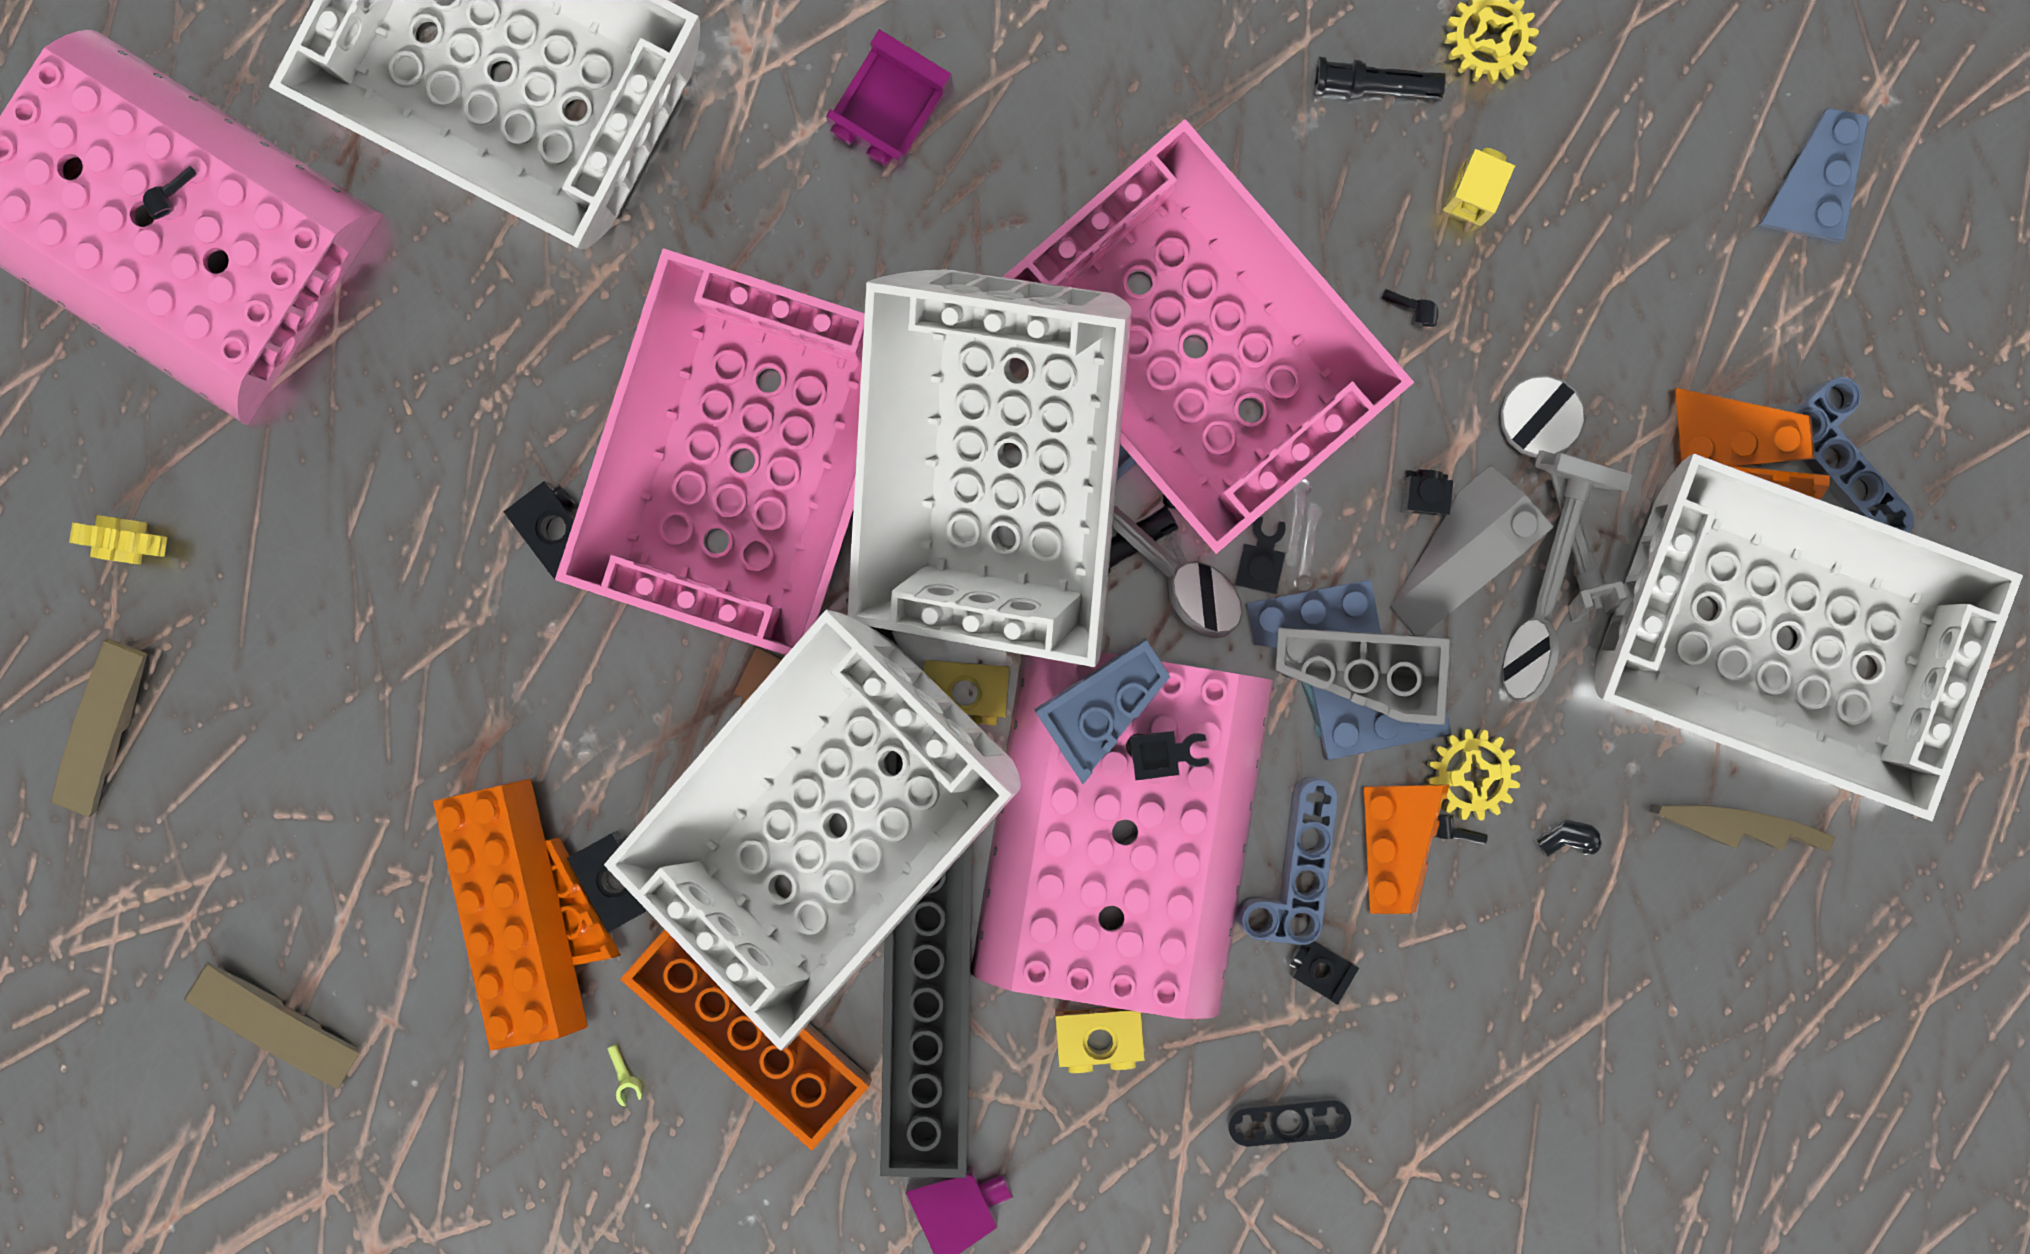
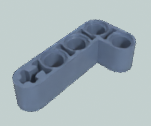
M1838 377L1821 383L1789 410L1790 412L1809 415L1812 419L1815 459L1802 461L1814 474L1830 475L1828 490L1846 510L1884 524L1887 522L1885 514H1892L1894 518L1890 521V525L1910 533L1914 525V515L1909 506L1838 427L1860 405L1862 397L1858 384L1846 377ZM1832 387L1839 389L1844 396V402L1840 409L1832 406L1829 401L1828 395ZM1828 447H1833L1840 455V463L1836 469L1831 468L1825 461V452ZM1858 478L1862 479L1868 486V494L1863 501L1859 500L1853 493V485ZM1874 506L1876 510L1868 511L1870 507Z
M1308 777L1301 780L1295 786L1292 797L1280 900L1249 898L1243 901L1237 909L1236 922L1239 928L1254 939L1306 945L1314 942L1320 936L1338 803L1337 792L1328 781ZM1317 786V791L1324 794L1323 801H1317L1314 806L1312 802L1307 801L1306 796L1307 793H1314ZM1314 808V815L1322 817V822L1303 819V814L1313 816ZM1315 828L1319 833V843L1314 849L1305 851L1301 846V836L1305 830ZM1310 870L1314 875L1312 888L1306 892H1298L1295 886L1296 877L1299 873ZM1256 908H1265L1268 916L1266 924L1260 929H1251L1248 924L1249 914ZM1298 913H1306L1309 918L1308 928L1301 934H1293L1290 929L1291 919Z

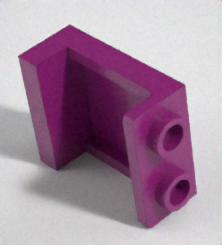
M879 29L870 43L871 51L835 109H830L827 113L826 119L828 124L832 126L830 132L838 139L849 145L856 140L868 148L865 154L877 163L887 167L891 162L900 168L953 83L952 74Z

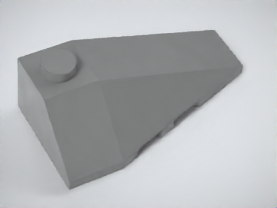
M1490 465L1457 493L1451 504L1450 515L1445 516L1439 527L1435 530L1430 539L1431 541L1417 564L1413 567L1390 608L1413 635H1424L1525 553L1554 526L1525 493Z
M1278 628L1276 671L1322 690L1332 692L1361 706L1376 710L1400 722L1445 725L1450 687L1453 637Z

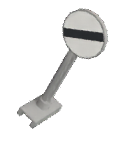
M1549 375L1531 376L1517 383L1506 395L1500 411L1501 429L1508 442L1521 454L1537 458L1539 450L1553 454H1564L1569 451L1580 439L1586 422L1585 407L1578 392L1564 380ZM1550 473L1562 513L1566 497H1563L1568 479ZM1581 515L1572 546L1579 572L1577 581L1581 591L1568 606L1572 623L1581 621L1592 607L1594 610L1603 608L1605 614L1612 613L1627 598L1623 581L1605 584L1602 571L1597 570Z
M1539 450L1535 467L1568 480L1563 497H1566L1537 599L1535 615L1532 619L1519 626L1512 636L1505 653L1503 684L1507 694L1514 700L1532 702L1537 699L1550 684L1556 670L1559 643L1558 635L1554 626L1550 623V619L1557 603L1584 503H1588L1592 487L1628 491L1632 474L1563 453L1553 454Z
M1114 504L1112 528L1168 577V596L1175 612L1183 622L1197 633L1211 638L1226 637L1239 626L1243 616L1242 603L1235 587L1226 576L1211 565L1198 561L1179 564Z

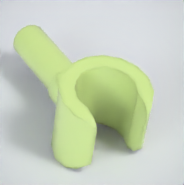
M617 1045L607 1048L619 1080L616 1091L617 1101L620 1105L626 1106L627 1099L622 1091L626 1087L635 1089L640 1100L643 1091L641 1081L636 1077L630 1076Z

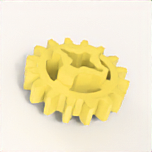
M1468 0L1469 7L1459 2L1454 10L1460 18L1450 17L1446 26L1454 30V32L1447 34L1444 38V43L1455 46L1449 53L1448 59L1460 58L1462 61L1458 72L1461 74L1470 68L1473 70L1472 81L1477 82L1482 74H1487L1489 83L1494 84L1498 79L1499 73H1502L1506 80L1511 79L1514 76L1513 66L1523 70L1528 64L1523 55L1532 56L1537 48L1532 43H1529L1528 40L1536 38L1539 34L1538 29L1528 28V24L1535 17L1534 13L1523 15L1520 11L1525 1L1519 0L1512 4L1509 0ZM1493 10L1502 12L1503 14L1507 15L1508 17L1506 18V17L1497 15V14H1495V13L1493 12ZM1471 17L1474 31L1468 38L1464 39L1465 24ZM1486 30L1490 34L1503 32L1496 42L1493 39L1479 41ZM1518 33V45L1515 53L1511 56L1509 41L1510 38ZM1474 55H1479L1481 57L1487 58L1490 63L1481 61L1477 59Z
M96 515L95 526L72 523L69 543L91 546L90 557L141 565L143 554L165 557L168 537L146 534V522Z
M1463 729L1462 740H1458L1453 734L1447 735V741L1450 746L1448 748L1435 746L1434 750L1440 755L1438 761H1428L1427 766L1436 769V775L1426 780L1428 784H1450V786L1461 787L1465 790L1469 803L1461 801L1448 789L1447 802L1443 810L1451 813L1456 807H1459V818L1467 820L1470 811L1474 812L1476 819L1479 821L1484 820L1486 809H1489L1494 815H1499L1501 812L1497 803L1503 801L1511 804L1513 799L1507 794L1508 789L1520 787V783L1511 780V774L1520 771L1521 768L1519 765L1509 764L1508 761L1515 754V751L1513 749L1502 751L1500 747L1504 739L1496 736L1489 742L1488 731L1480 729L1476 738H1473L1470 729ZM1478 746L1490 751L1498 763H1488L1481 757V750H1479ZM1459 751L1460 760L1453 769L1447 770L1450 759ZM1471 764H1473L1474 768L1482 769L1483 771L1482 776L1476 778V785L1464 778V773L1471 771ZM1494 780H1500L1497 789L1488 798V788Z

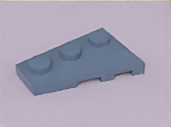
M1832 108L1825 109L1799 152V157L1788 176L1777 190V195L1769 209L1764 213L1757 226L1838 243L1844 241L1870 116Z
M1371 580L1245 603L1253 645L1277 648L1278 628L1381 633Z
M1144 638L1034 710L1081 783L1084 784L1093 773L1092 770L1116 745L1117 739L1134 718L1141 714L1170 678V675L1147 639Z
M1310 685L1326 760L1452 734L1448 713H1446L1445 725L1400 722L1376 710L1361 706L1349 699Z

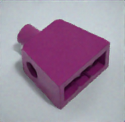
M973 1166L967 1167L966 1178L929 1177L907 1184L906 1195L934 1254H960L997 1228L998 1223L992 1207L1013 1198L1010 1186L1003 1174L981 1184Z

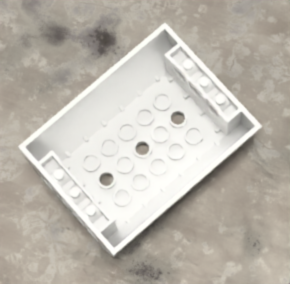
M314 0L269 87L574 247L586 249L595 244L613 226L691 77L700 41V20L697 15L668 0ZM425 22H433L438 28L436 38L430 43H421L416 37L418 27ZM499 61H508L512 64L513 68L511 77L504 82H495L491 78V68ZM576 99L585 101L587 104L585 117L579 121L568 120L565 116L567 104Z
M947 269L898 273L866 282L847 616L876 628L1090 667L1097 665L1102 649L1132 313L1130 305L1125 300L1113 293ZM1012 358H1020L1027 364L1029 374L1026 380H1019L1010 372L1009 365ZM1005 443H1014L1020 448L1022 452L1021 463L1014 464L1005 458L1003 453ZM999 526H1007L1013 530L1016 536L1014 546H1007L1000 542L997 536Z
M1692 454L1675 469L1654 502L1624 583L1627 598L1614 611L1597 656L1595 669L1596 693L1602 700L1933 821L2023 575L1708 458ZM1705 596L1713 598L1718 605L1717 615L1710 621L1703 620L1697 613V604ZM1786 625L1792 627L1797 633V642L1790 650L1782 649L1776 639L1778 631ZM1865 655L1871 656L1877 665L1875 675L1867 680L1861 678L1856 669L1858 660Z
M825 610L608 859L604 866L781 1051L791 1044L1017 794L1021 787V780L1013 760L892 640L852 617L839 612ZM890 751L897 752L903 761L901 771L895 776L888 773L884 765L885 757ZM835 813L841 814L847 822V830L842 837L833 835L829 827L830 819ZM780 875H785L792 883V892L787 899L780 897L775 890V881Z

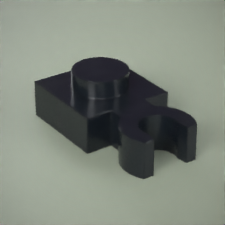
M1258 517L1252 526L1256 545L1243 544L1234 585L1277 594L1286 553L1275 551L1274 547L1275 543L1283 538L1286 526L1285 522L1279 521L1276 533L1273 536H1267L1261 530L1263 517Z
M1174 731L1130 736L1135 780L1180 775L1178 762L1185 761L1194 767H1202L1209 764L1208 757L1194 758L1190 754L1191 745L1197 741H1206V735L1193 733L1188 735L1181 743H1175Z

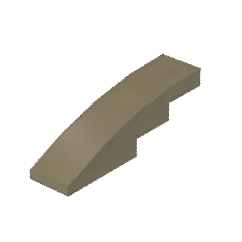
M111 639L104 641L76 713L50 803L87 817H91L97 811L105 776L114 767L121 734L130 725L147 653Z
M1697 803L1653 804L1649 811L1716 842L1736 849L1743 835L1779 850H1784L1789 837L1815 849L1830 852L1836 836L1792 820L1741 808Z
M206 962L184 997L186 1002L251 1043L336 1089L339 1088L360 1054L357 1047L322 1030L319 1023L284 1006L281 999L209 962Z

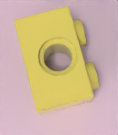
M1483 148L1480 151L1475 149L1462 163L1443 211L1482 226L1496 213L1515 165L1506 162L1507 156L1497 150Z
M935 660L924 661V672L967 715H972V720L976 724L997 725V717L1006 718L1009 666ZM962 680L972 682L977 688V698L970 705L959 704L953 696L954 686Z
M1112 1007L1055 1011L1059 1067H1068L1069 1073L1094 1071L1093 1065L1110 1064L1112 1070H1127L1136 1068L1137 1061H1145L1141 1012ZM1101 1029L1109 1032L1112 1036L1111 1044L1104 1050L1093 1049L1087 1042L1089 1035L1093 1031Z

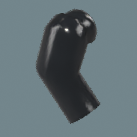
M1572 820L1561 822L1535 840L1546 857H1549L1566 845L1579 848L1585 855H1593L1602 847L1600 833L1595 827Z

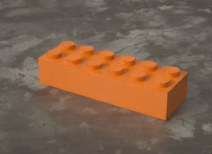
M531 778L433 801L490 1051L559 1039L587 1028V1020Z
M665 929L620 979L811 1151L870 1086L872 1079L810 1023L787 1048L780 1051Z

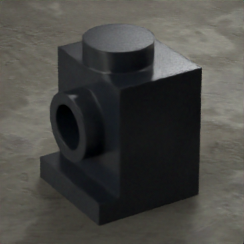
M1418 469L1417 471L1405 470L1401 512L1438 517L1450 515L1454 480H1448V475L1443 474L1441 471Z
M1316 940L1307 945H1299L1289 961V965L1293 967L1290 975L1294 979L1337 1005L1359 970L1355 963ZM1320 963H1326L1330 968L1329 974L1324 978L1316 977L1314 973L1315 967Z

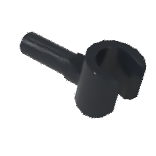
M191 166L170 183L165 184L163 187L157 186L148 189L144 193L143 203L153 219L157 220L165 217L174 210L168 197L175 194L197 175Z
M1385 289L1382 299L1415 311L1414 324L1425 327H1435L1437 325L1439 311L1433 301L1410 299Z
M1439 814L1438 821L1440 823L1435 837L1441 839H1463L1486 844L1487 834L1463 828H1454L1453 815Z

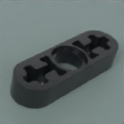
M1334 1097L1250 1104L1235 1108L1228 1117L1227 1127L1232 1139L1237 1144L1246 1147L1335 1139L1343 1136L1349 1130L1351 1114L1347 1106L1341 1100ZM1334 1107L1337 1114H1343L1342 1119L1335 1122V1128L1329 1129L1326 1122L1318 1121L1313 1122L1315 1131L1308 1132L1309 1119L1305 1112L1306 1108H1313V1117L1327 1115V1108ZM1293 1110L1300 1115L1301 1125L1297 1131L1284 1133L1279 1130L1277 1119L1284 1111ZM1271 1112L1269 1123L1273 1135H1266L1265 1126L1252 1128L1251 1136H1244L1241 1129H1235L1236 1124L1242 1123L1244 1115H1250L1253 1122H1266L1263 1113Z

